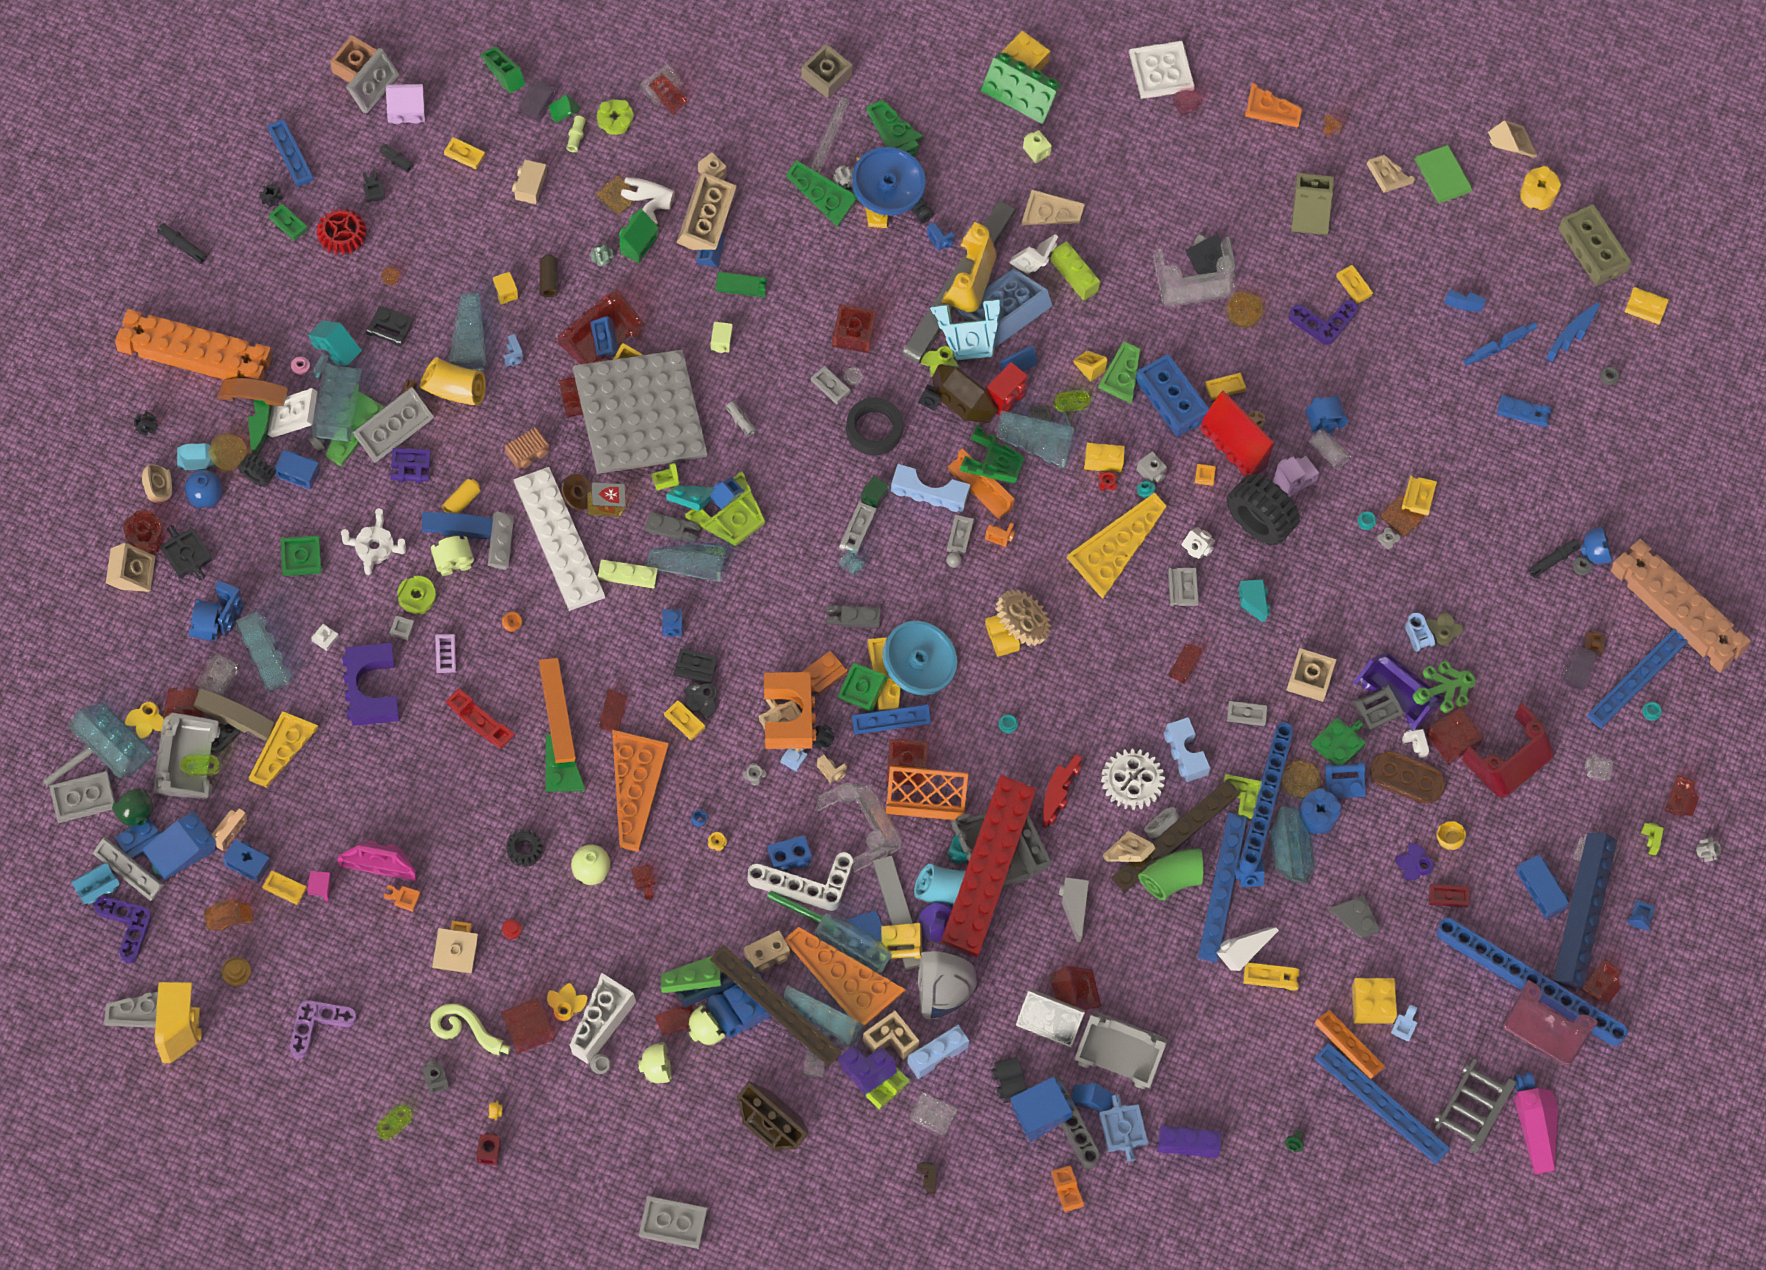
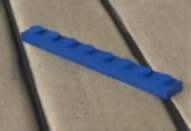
M1674 628L1588 713L1587 718L1602 729L1688 644V640L1684 639V636L1679 632L1677 633V630Z
M1232 813L1227 815L1198 959L1215 963L1218 961L1219 955L1217 952L1221 946L1235 879V868H1237L1247 821L1245 816Z
M1329 1043L1316 1055L1315 1060L1433 1163L1437 1165L1450 1150L1446 1144Z

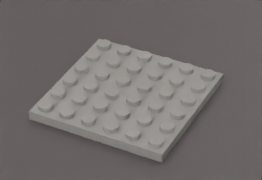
M683 350L573 366L597 474L707 456Z

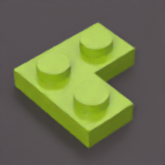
M1225 774L1224 781L1228 779L1241 793L1238 797L1240 798L1238 815L1251 819L1261 781Z

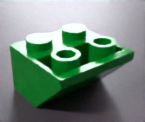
M641 208L631 215L628 225L620 230V253L640 263L659 237V227Z

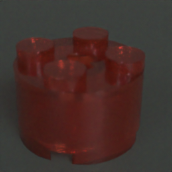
M148 510L136 511L124 522L123 531L127 544L150 554L160 550V545L163 544L165 535L160 519L153 512Z
M178 687L167 691L164 719L171 713L203 718L204 712L193 706L199 690L184 687V691H177Z

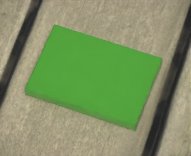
M1448 145L1415 157L1420 171L1439 204L1472 191L1467 178Z

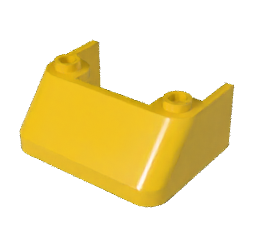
M159 982L155 1043L162 1063L174 1062L197 1045L198 1040L202 1038V1029L199 1028L200 1008L191 1007L192 983Z

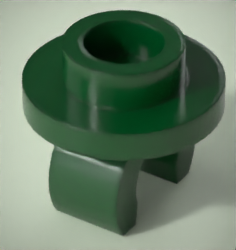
M1296 1129L1294 1136L1286 1137L1284 1143L1290 1151L1300 1152L1303 1150L1304 1142L1301 1140L1303 1132Z

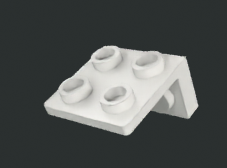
M1056 234L1040 243L1037 249L1027 247L1013 256L1009 263L1026 275L1033 271L1036 272L1039 267H1044L1048 263V255L1057 246L1056 240L1058 236Z

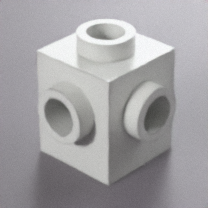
M1197 527L1189 532L1181 545L1188 550L1192 557L1199 559L1203 556L1207 557L1212 552V545L1215 540L1211 538L1210 533Z

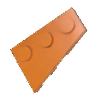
M1252 83L1245 117L1298 128L1302 108L1285 99H1279L1268 90L1264 91L1258 88V85Z

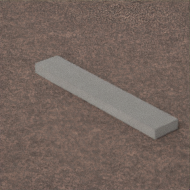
M892 856L873 860L891 925L913 924ZM914 945L898 946L899 950L914 949ZM902 958L905 970L919 967L921 958Z

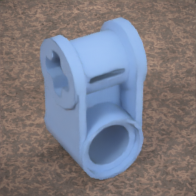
M1420 613L1411 614L1405 624V630L1414 651L1418 652L1421 648L1435 646L1433 634L1429 630L1424 616ZM1411 622H1417L1419 626H1413Z

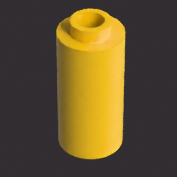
M466 479L441 505L442 510L445 513L460 514L481 492L479 483L474 479Z

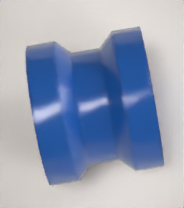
M1530 1071L1526 1072L1525 1075H1514L1517 1093L1535 1089V1080Z

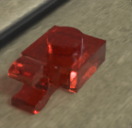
M648 864L631 869L636 889H643L645 900L653 899L651 886L655 885V879L651 865Z

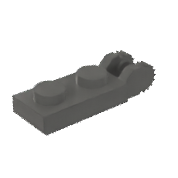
M653 512L649 513L645 525L646 532L680 541L696 542L697 540L696 535L684 532L685 529L695 532L700 531V526L696 523L686 522Z
M837 605L826 607V611L829 614H841V618L838 616L826 617L827 624L841 625V627L879 628L880 608L840 607Z

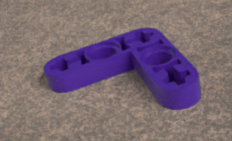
M1345 301L1331 318L1325 322L1305 307L1295 305L1290 309L1289 319L1321 343L1329 345L1337 339L1356 316L1358 306L1353 301ZM1352 308V311H1349L1345 317L1346 309ZM1298 312H1300L1301 315H1298L1297 317L1294 315L1295 313L1297 314ZM1335 319L1342 320L1343 325L1336 326L1333 323V321ZM1314 321L1318 326L1310 328L1307 323ZM1330 329H1332L1331 335L1326 338L1324 335L1328 334Z
M108 897L98 898L95 901L94 908L99 916L129 924L119 953L124 962H135L151 922L149 910L142 906ZM104 903H106L108 908H104V910L101 911V908L99 906H103ZM122 907L128 909V913L125 916L117 914V911ZM144 913L146 918H142L140 927L138 926L139 918L137 916H141ZM139 931L141 933L140 938L136 940L130 938L131 932ZM130 944H132L133 955L130 954L129 957H126L124 952H128Z

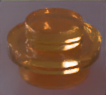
M394 267L385 268L381 273L382 281L387 285L396 284L400 279L399 271Z

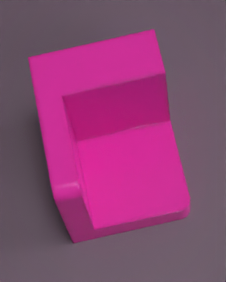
M310 871L308 894L323 896L324 901H329L332 880L330 873Z

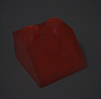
M1065 966L1050 974L1051 985L1057 1000L1082 1010L1101 1007L1092 969Z

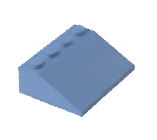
M1013 268L985 289L981 304L975 312L969 313L958 309V312L968 322L986 320L983 302L985 300L1001 299L1002 303L995 343L997 347L1051 308L1052 303L1046 288Z

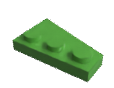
M1123 341L1098 388L1132 404L1140 349Z

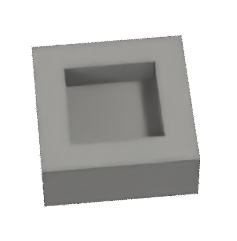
M396 616L390 630V636L408 641L415 624L414 621Z

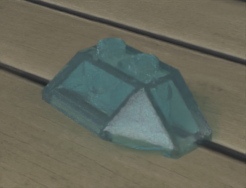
M1283 806L1280 808L1270 832L1274 866L1278 872L1290 881L1307 883L1314 871L1310 832L1299 816L1300 812L1298 809Z
M824 914L815 931L820 940L876 973L884 971L892 956V953L877 938L849 921L828 914Z

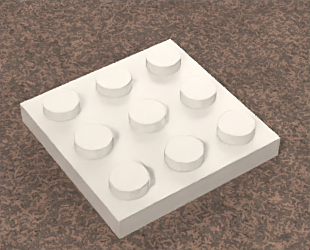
M1182 41L1130 49L1129 54L1141 99L1194 91V83Z

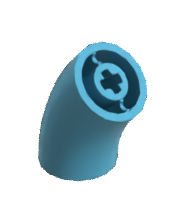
M928 864L917 877L914 895L916 898L929 903L943 902L953 907L965 871Z

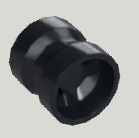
M921 198L919 203L911 209V212L917 215L916 219L920 224L928 222L935 214L932 208L927 206L928 203L924 198Z

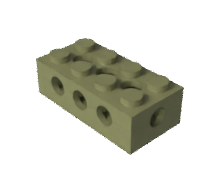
M1594 204L1562 218L1558 230L1595 286H1599L1627 273L1631 260Z

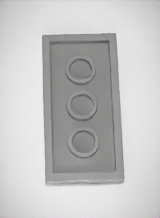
M410 387L352 433L375 463L388 454L392 448L397 447L427 424L434 416L413 387Z

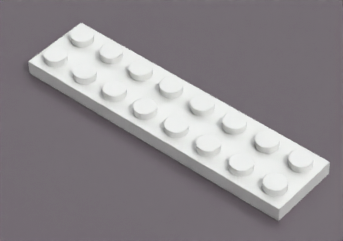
M547 467L514 479L515 487L568 610L571 611L604 599V592L550 468Z

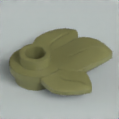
M1441 613L1437 620L1426 619L1429 630L1440 645H1448L1454 637L1460 636L1463 632V625L1454 623V619L1449 613Z

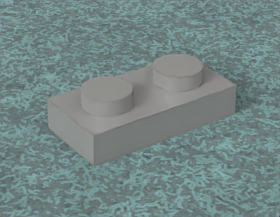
M825 366L811 377V381L837 405L850 394L851 390Z
M1229 701L1227 722L1265 726L1267 706Z

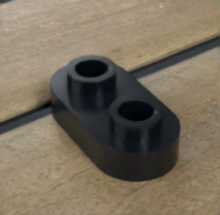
M221 723L218 726L220 727L219 737L215 738L212 742L211 752L219 753L238 737L240 730L229 723L226 725ZM233 729V732L227 733V730ZM218 742L219 745L213 746V743Z

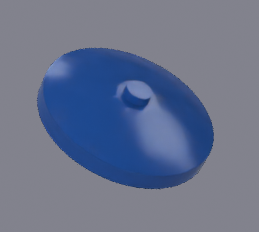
M880 147L868 151L857 161L852 174V188L857 199L869 210L882 215H899L914 208L921 200L925 189V174L919 162L911 154L898 148Z

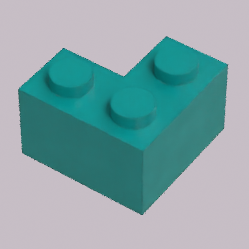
M322 320L308 334L312 346L318 350L328 351L331 355V360L337 365L347 366L362 351L342 324L338 322Z

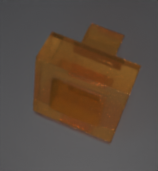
M1329 114L1324 117L1323 121L1326 126L1323 129V134L1330 137L1333 131L1340 133L1343 129L1342 123Z

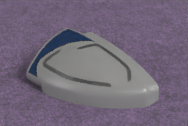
M939 951L921 952L918 971V994L921 1015L925 1019L931 1020L957 1011L975 993L977 979L974 966L956 955Z

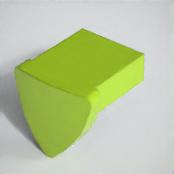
M675 463L670 464L667 470L651 473L656 490L679 486Z

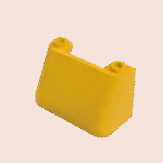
M976 222L972 224L960 245L967 250L966 258L974 260L971 273H959L955 277L950 289L944 293L941 301L969 313L975 312L981 304L997 255L988 229Z

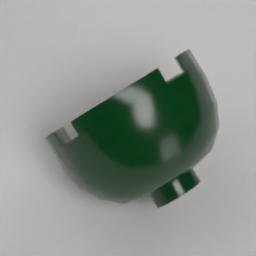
M141 789L128 791L120 796L121 801L118 804L116 801L113 803L112 810L116 818L127 826H141L145 824L153 811V803L147 790L144 792Z

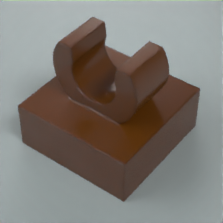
M1586 632L1583 652L1603 655L1605 635L1597 632Z

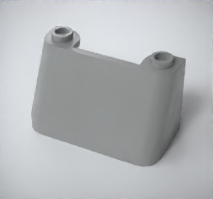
M171 713L165 717L161 730L153 788L154 794L206 799L211 795L212 784L207 780L211 745L220 734L217 720Z
M1093 1011L1074 1060L1078 1061V1065L1089 1068L1090 1065H1096L1128 1077L1135 1082L1134 1086L1138 1088H1150L1168 1039Z

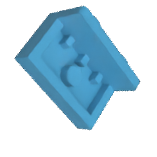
M103 863L71 882L84 904L95 902L99 896L113 892L120 885L107 863Z

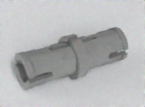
M735 401L726 405L727 407L725 408L733 417L734 423L741 427L747 437L752 436L757 429L749 421L748 415L739 408Z

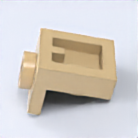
M825 755L818 758L817 767L830 783L835 780L840 781L846 776L847 765L845 763L836 768L834 762L830 758L827 759Z

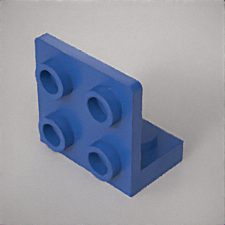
M218 580L215 586L220 604L225 607L218 622L222 635L226 636L228 631L231 632L234 628V620L237 615L242 613L244 605L238 588Z

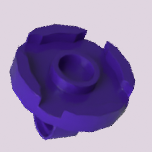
M933 902L921 910L918 923L922 925V934L925 938L931 941H941L952 910L951 906L943 902Z

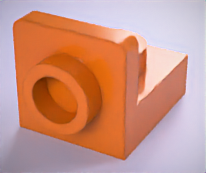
M1010 523L1007 531H1004L999 526L989 525L986 530L985 540L1006 547L1008 541L1012 542L1015 536L1014 524Z

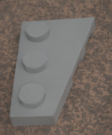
M158 992L143 994L144 996L132 999L127 998L106 1004L105 1026L155 1028Z

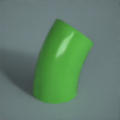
M1201 848L1177 851L1156 860L1138 875L1140 882L1149 893L1163 901L1181 889L1202 885L1203 857Z

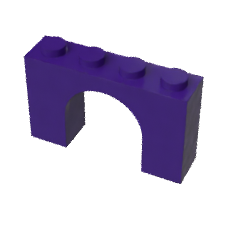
M392 643L345 647L346 654L342 655L343 666H347V672H344V683L348 684L349 690H345L346 702L350 701V708H347V718L351 719L352 726L399 721L397 696L370 698L363 695L357 688L360 678L365 673L372 670L394 668Z

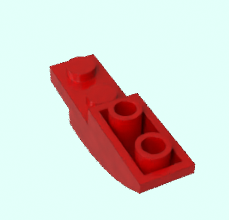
M1077 754L1072 758L1066 769L1058 765L1049 782L1042 811V827L1045 829L1049 824H1054L1058 817L1057 812L1059 809L1063 810L1069 801L1067 799V790L1072 783L1071 778L1073 775L1077 776L1083 767L1081 765L1082 757Z

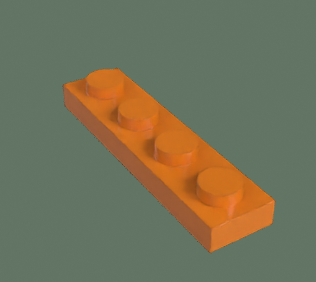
M1330 1010L1316 1020L1315 1024L1370 1080L1385 1068Z

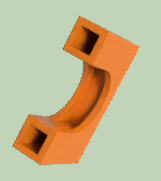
M810 672L764 673V699L791 700L802 709L800 716L792 721L765 722V749L812 748V741H816V729H812V724H815V713H812L811 708H815V696H811V691H814L815 685L814 680H811Z

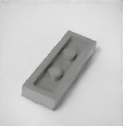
M498 511L493 514L488 566L503 570L508 568L513 515Z

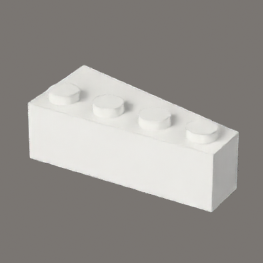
M603 973L599 977L598 985L592 993L590 1003L584 1011L583 1019L579 1023L570 1043L573 1055L587 1064L599 1052L636 1003L633 992Z

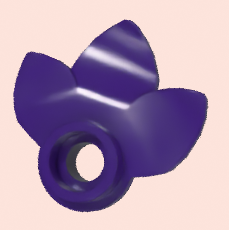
M1414 843L1409 844V854L1400 855L1395 858L1398 867L1405 870L1403 878L1407 880H1416L1421 875H1429L1434 868L1432 860L1426 857L1425 850ZM1420 865H1426L1427 869H1422Z

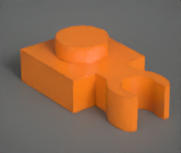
M387 885V889L393 891L391 895L384 893V898L396 900L395 906L414 912L421 892L404 886L399 891L394 886Z

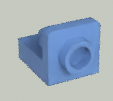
M515 334L508 336L506 347L509 354L504 355L506 367L510 365L516 366L523 361V353Z

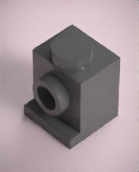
M427 1062L425 1064L426 1067H423L422 1071L429 1095L449 1089L442 1062ZM438 1073L435 1077L431 1076V1074Z

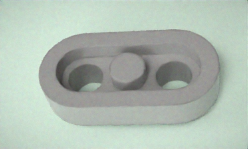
M1173 807L1163 810L1145 826L1144 830L1147 836L1155 839L1160 837L1170 826L1177 822L1179 814Z

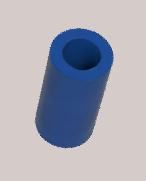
M714 994L708 998L706 1007L726 1037L731 1038L738 1035L743 1030V1024L723 995Z

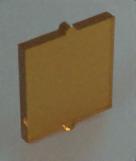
M1400 495L1392 504H1388V508L1379 517L1402 537H1405L1410 531L1416 529L1425 516L1412 512L1410 509L1405 508L1403 510L1404 498Z

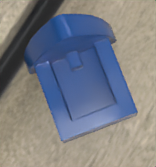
M1636 900L1631 917L1628 918L1627 923L1633 927L1649 931L1655 906Z

